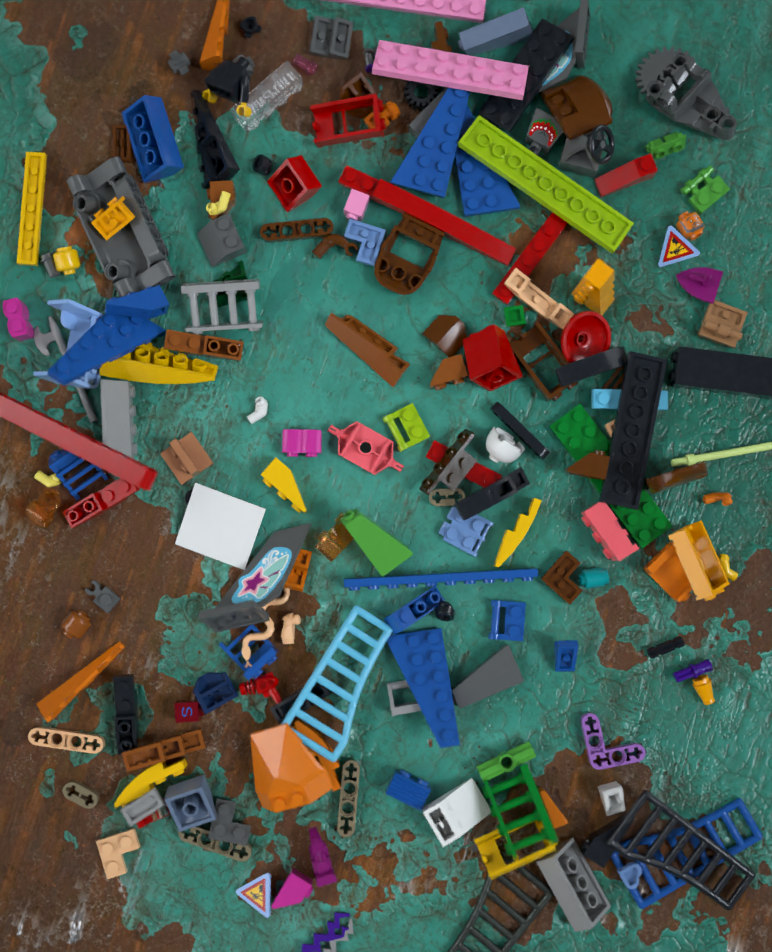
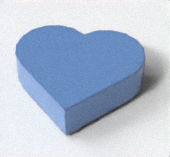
M630 862L617 870L627 888L635 889L638 887L639 877L642 874V869L638 863Z

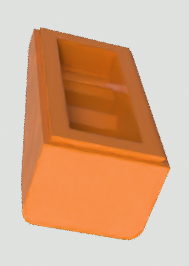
M541 786L538 787V792L553 828L555 829L567 824L566 818Z

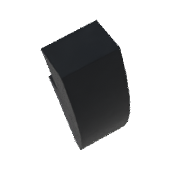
M318 682L315 683L310 691L321 699L332 693L331 690ZM303 688L270 708L279 725L283 722ZM305 699L300 709L305 711L313 706L314 703Z

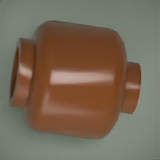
M80 609L77 611L72 610L61 623L64 629L63 634L70 639L73 637L81 638L90 628L91 623L89 620L91 618Z

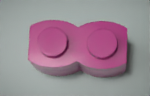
M17 297L3 301V312L8 318L7 326L10 335L20 342L32 339L34 330L28 320L29 310L26 304Z
M283 429L282 453H287V457H298L300 453L306 454V457H317V454H322V430Z

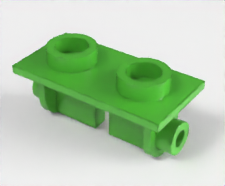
M676 131L664 136V143L661 138L648 142L645 145V149L652 154L654 160L661 159L664 156L685 149L686 135Z

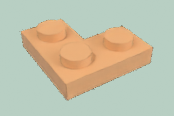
M135 828L96 841L107 879L127 873L123 853L140 848Z

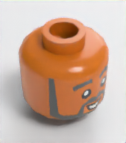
M686 211L678 217L679 221L676 224V228L686 239L692 241L704 233L705 224L696 212L689 213Z

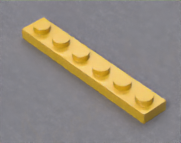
M26 152L17 252L18 265L38 266L47 155L45 153Z

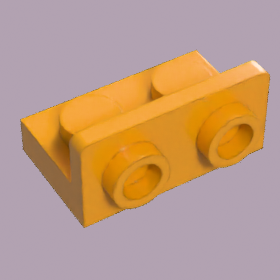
M124 196L119 199L113 198L107 203L109 208L106 210L101 208L94 214L96 218L91 224L106 241L135 218L134 214L123 203L125 200Z

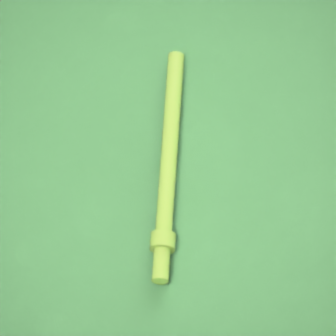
M772 442L699 455L688 454L682 458L671 459V466H690L703 461L771 450Z

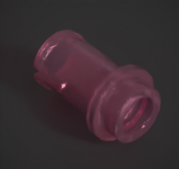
M299 53L295 56L293 65L304 70L307 75L313 76L318 68L316 62H311Z

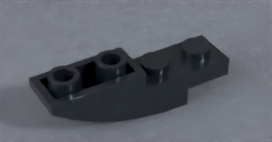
M522 467L456 502L454 505L464 521L512 496L530 483Z
M134 674L113 676L117 755L138 747L137 690H135Z

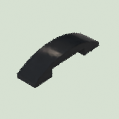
M624 346L555 369L561 388L609 370L626 366L627 354Z

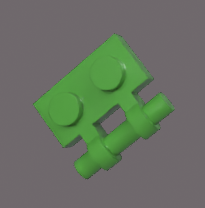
M710 165L706 169H701L694 179L688 180L681 189L682 194L686 195L690 192L693 195L688 202L700 215L730 190L719 175L713 180L711 179L710 174L714 172V169ZM703 181L706 186L699 190L697 185Z

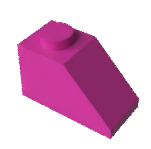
M292 868L272 901L271 908L277 909L301 903L304 897L308 899L313 891V887H311L313 880Z

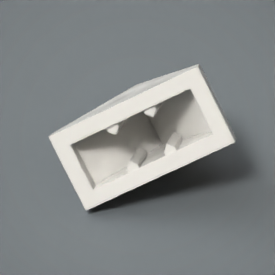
M617 781L597 786L607 816L625 811L623 789Z

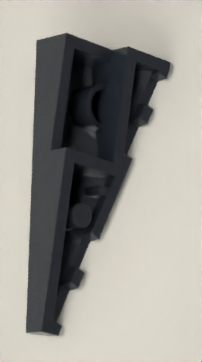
M194 89L191 92V97H194L195 100L193 114L197 117V125H195L197 151L202 159V166L199 168L204 176V182L201 184L203 189L210 188V181H230L240 168L201 91Z

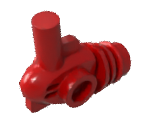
M273 672L260 675L254 681L251 678L250 682L247 680L246 683L239 684L241 695L247 696L248 692L249 695H252V693L256 695L257 691L258 694H263L266 698L271 696L276 704L283 701L275 688L279 680L274 676Z

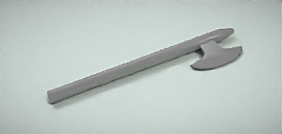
M49 316V325L52 331L42 334L37 326L34 330L35 344L42 354L50 355L48 345L56 341L63 356L66 353L67 346L57 323L52 316ZM76 387L90 422L98 421L85 388Z

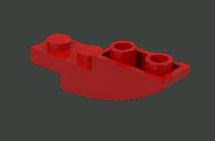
M119 478L97 493H92L63 511V514L72 529L120 504L140 489Z

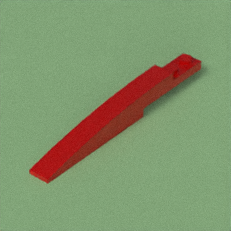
M348 165L345 166L338 181V184L350 190L354 189L370 195V199L401 214L406 213L444 232L445 237L506 266L509 265L516 248L430 202L383 179H375Z

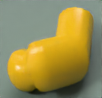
M720 554L718 558L727 578L735 581L738 573L730 569L729 556L727 554Z

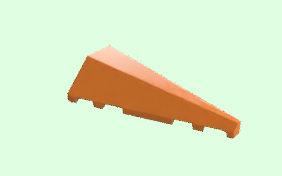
M217 0L200 59L202 70H212L218 66V63L222 62L224 35H227L230 0Z
M119 641L39 701L37 706L47 722L54 720L76 695L86 689L126 646Z

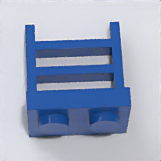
M57 449L49 456L48 467L53 470L56 477L62 481L63 485L76 500L80 499L77 492L102 476L105 481L109 479L100 467L92 463L68 479H65L63 475L83 462L84 459L65 449ZM94 467L98 472L76 487H71L70 484Z
M254 624L249 625L228 647L223 642L219 644L245 672L243 675L248 680L252 677L256 679L263 672L261 668L266 663L270 666L278 658L275 654L279 651L270 640H263L265 643L250 657L249 663L252 667L248 665L245 668L247 661L243 664L238 659L242 655V650L236 655L230 650L251 629L255 633H262ZM257 640L250 641L248 647H250Z

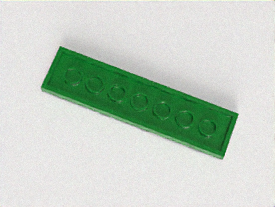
M578 404L549 426L575 462L587 454L593 453L594 450L603 451L605 456H608L610 442L581 404ZM588 478L600 494L603 480ZM642 487L638 510L607 504L640 549L673 526L644 487Z

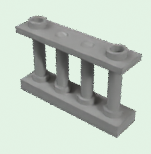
M260 279L183 283L181 285L182 294H187L190 299L192 325H188L185 328L186 332L198 335L202 334L203 331L245 328H248V331L260 330L264 325V321H257L254 294L256 289L260 288ZM237 290H245V293H247L249 321L238 322L235 297ZM220 291H225L228 294L230 322L219 323L216 295ZM206 292V295L209 297L211 324H200L197 302L199 293Z

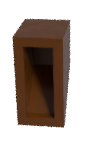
M594 450L593 453L587 454L567 467L564 473L605 480L610 456H605L603 451Z

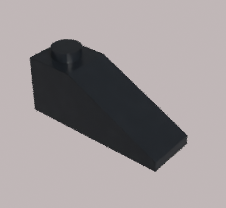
M628 812L591 833L588 838L586 837L581 844L582 849L580 851L582 854L604 868L615 851L607 844V840ZM635 817L633 818V820L631 821V823L628 825V827L625 829V831L622 833V835L620 836V838L617 840L618 843H620V841H621L622 838L624 837L625 833H626L627 830L629 829V827H630V825L632 824V822L634 821Z

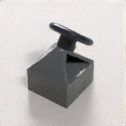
M600 124L592 132L569 140L566 136L557 169L594 178L599 164L607 163L614 153L615 141L611 129L604 124ZM606 137H608L609 145L606 144ZM604 150L605 152H607V155L604 158H601L602 152Z

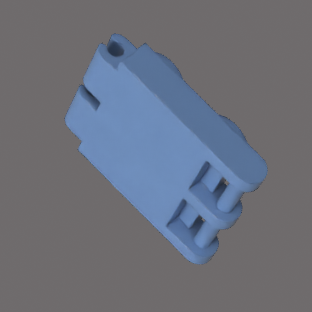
M452 506L446 517L452 521L451 524L444 521L438 533L444 536L442 540L477 557V551L482 541L485 542V536L490 526L492 527L494 523L477 514L463 521L456 507ZM485 524H487L482 535L480 536V533L483 530ZM477 539H479L475 549L472 551Z

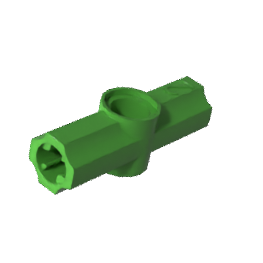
M527 741L508 751L499 753L498 756L476 767L482 780L488 781L504 772L512 771L515 767L535 758L536 755L530 742ZM504 757L511 758V763L508 766L501 764Z

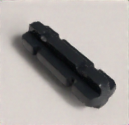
M678 636L673 638V640L658 644L656 647L648 648L647 654L651 659H654L659 654L663 655L675 650V648L683 647L685 643L683 638Z

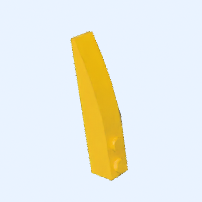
M151 342L146 345L142 344L136 347L134 351L112 362L108 361L100 367L101 376L154 384H188L214 381L218 371L217 365L197 358L193 360L188 359L186 354L179 352L177 355L164 349V347H161V349L156 348Z

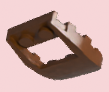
M403 213L402 220L397 226H394L390 235L381 246L374 270L377 281L384 288L396 294L409 295L417 291L434 266L445 233ZM399 233L433 250L424 269L390 252Z
M706 461L645 479L648 491L654 494L705 478L708 475Z

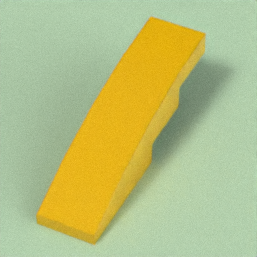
M533 498L527 515H518L514 530H505L493 566L500 567L517 548L530 528L542 500Z

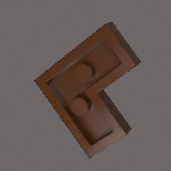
M567 550L562 553L540 578L569 605L583 591L568 578L581 563Z

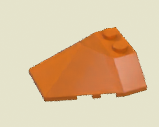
M288 723L251 733L255 791L263 808L277 813L311 804L333 789L334 785L325 766L319 764L314 758L315 755L312 751L307 750L302 744L303 741Z

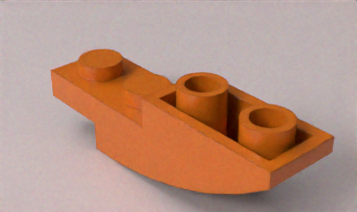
M299 718L294 721L295 726H293V729L333 753L327 741L312 726ZM305 746L308 751H312L315 756H318L316 760L327 769L334 785L333 792L340 789L341 783L334 770L340 767L339 760L331 762Z

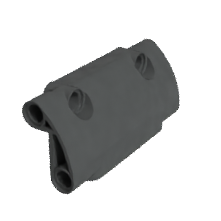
M113 157L107 160L88 175L77 174L66 180L74 198L73 207L77 212L106 278L112 280L119 297L126 296L130 292L142 291L149 286L155 287L160 285L161 287L176 277L167 259L169 252L135 179L127 173L120 157ZM124 196L125 200L123 203L134 214L135 218L106 241L91 224L96 218L94 214L101 208L104 210L109 208L107 203L113 198L119 199Z

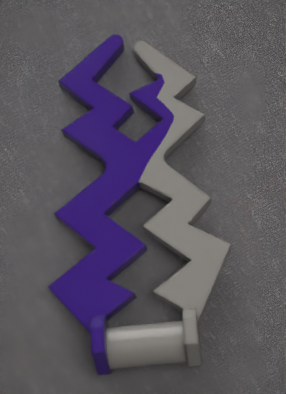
M334 912L335 922L327 921L328 933H313L314 944L302 943L301 952H321L320 941L330 942L331 948H323L324 952H336V942L348 941L347 934H353L352 918L349 919L348 927L342 926V935L335 934L334 929H340L339 918L349 917L350 914Z

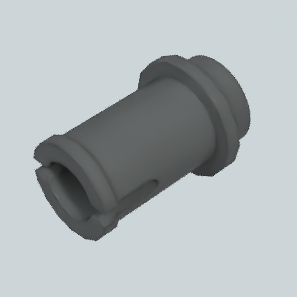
M52 253L42 255L41 263H44L49 278L60 276L61 272L56 270Z

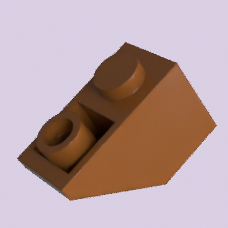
M233 180L210 181V188H207L208 200H211V203L219 201L222 191L231 194L226 211L217 215H210L208 212V217L212 220L229 213L236 205Z
M462 354L442 360L430 382V389L435 388L437 391L446 388V384L453 383L458 385L465 382L464 379H467L468 374Z

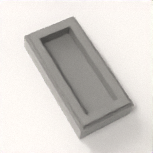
M155 787L123 807L121 812L131 827L163 807L165 802Z

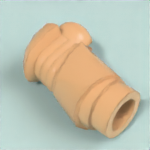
M289 613L282 618L284 620L281 632L282 644H294L295 624L299 625L301 622L298 614Z

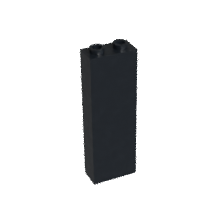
M680 346L672 352L671 363H673V370H670L669 373L671 387L772 399V358Z

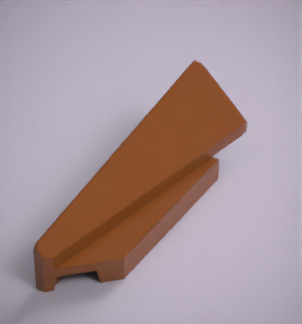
M334 313L329 315L325 326L387 383L394 387L410 366L408 362L394 355L398 348L352 315H345L344 318H339Z

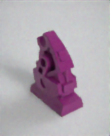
M316 827L309 828L311 843L309 845V852L317 886L321 887L337 882L324 840L322 841Z

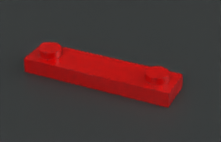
M434 440L425 458L437 463L441 461L449 447ZM476 462L464 478L484 487L500 479L502 475Z

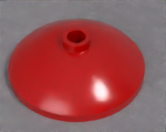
M583 311L574 315L565 325L561 336L562 353L570 363L607 351L611 344V330L608 322L602 315L592 311Z

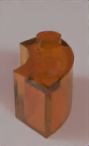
M343 512L334 520L337 523L328 532L324 530L317 537L319 542L314 546L331 562L354 539L340 520L343 518Z

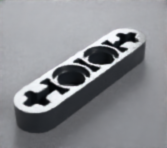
M496 401L490 407V410L541 460H544L550 454L547 448L503 405Z

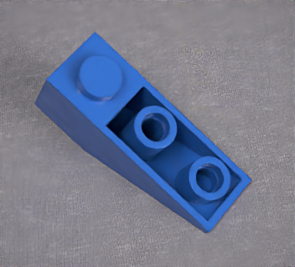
M160 285L155 287L149 286L139 292H130L126 296L109 299L106 302L104 311L107 314L151 319L166 314L169 302Z
M433 586L385 617L384 621L392 628V634L395 635L439 606L441 601L445 600L437 587Z

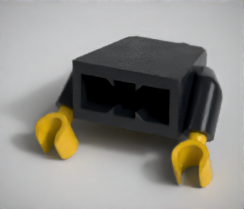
M242 56L236 63L223 60L216 68L210 70L209 75L204 80L208 90L203 92V98L210 103H215L217 96L236 104L241 102V105L236 109L237 114L250 117L252 111L247 106L251 78L246 70L249 66L248 60Z

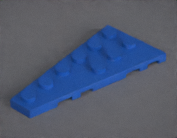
M448 87L390 181L391 184L445 198L470 91Z
M105 313L48 370V376L65 386L83 377L86 372L92 369L96 370L102 364L108 361L112 362L134 351L136 347L150 343L156 337L164 336L166 330L146 318Z

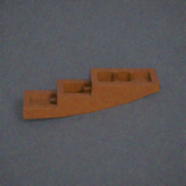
M202 728L122 752L126 771L129 772L204 749L206 744Z

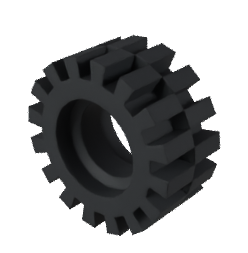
M407 80L404 93L405 101L408 102L409 107L413 106V110L416 111V108H418L419 112H422V109H425L438 96L439 88L437 85ZM419 86L427 88L429 94L427 97L420 99L415 96L414 90Z

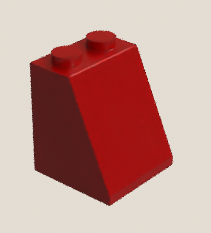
M489 325L485 329L463 339L469 377L473 382L491 392L523 377L506 333L497 325Z

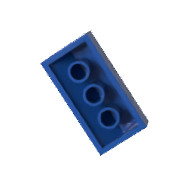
M144 95L122 112L144 183L173 176L184 168L162 97Z

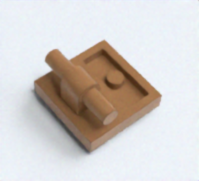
M714 300L713 304H708L697 336L733 349L736 346L737 340L740 341L743 333L740 332L748 312Z

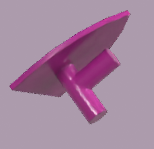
M706 267L692 268L677 274L676 278L687 293L699 300L713 304L724 271Z

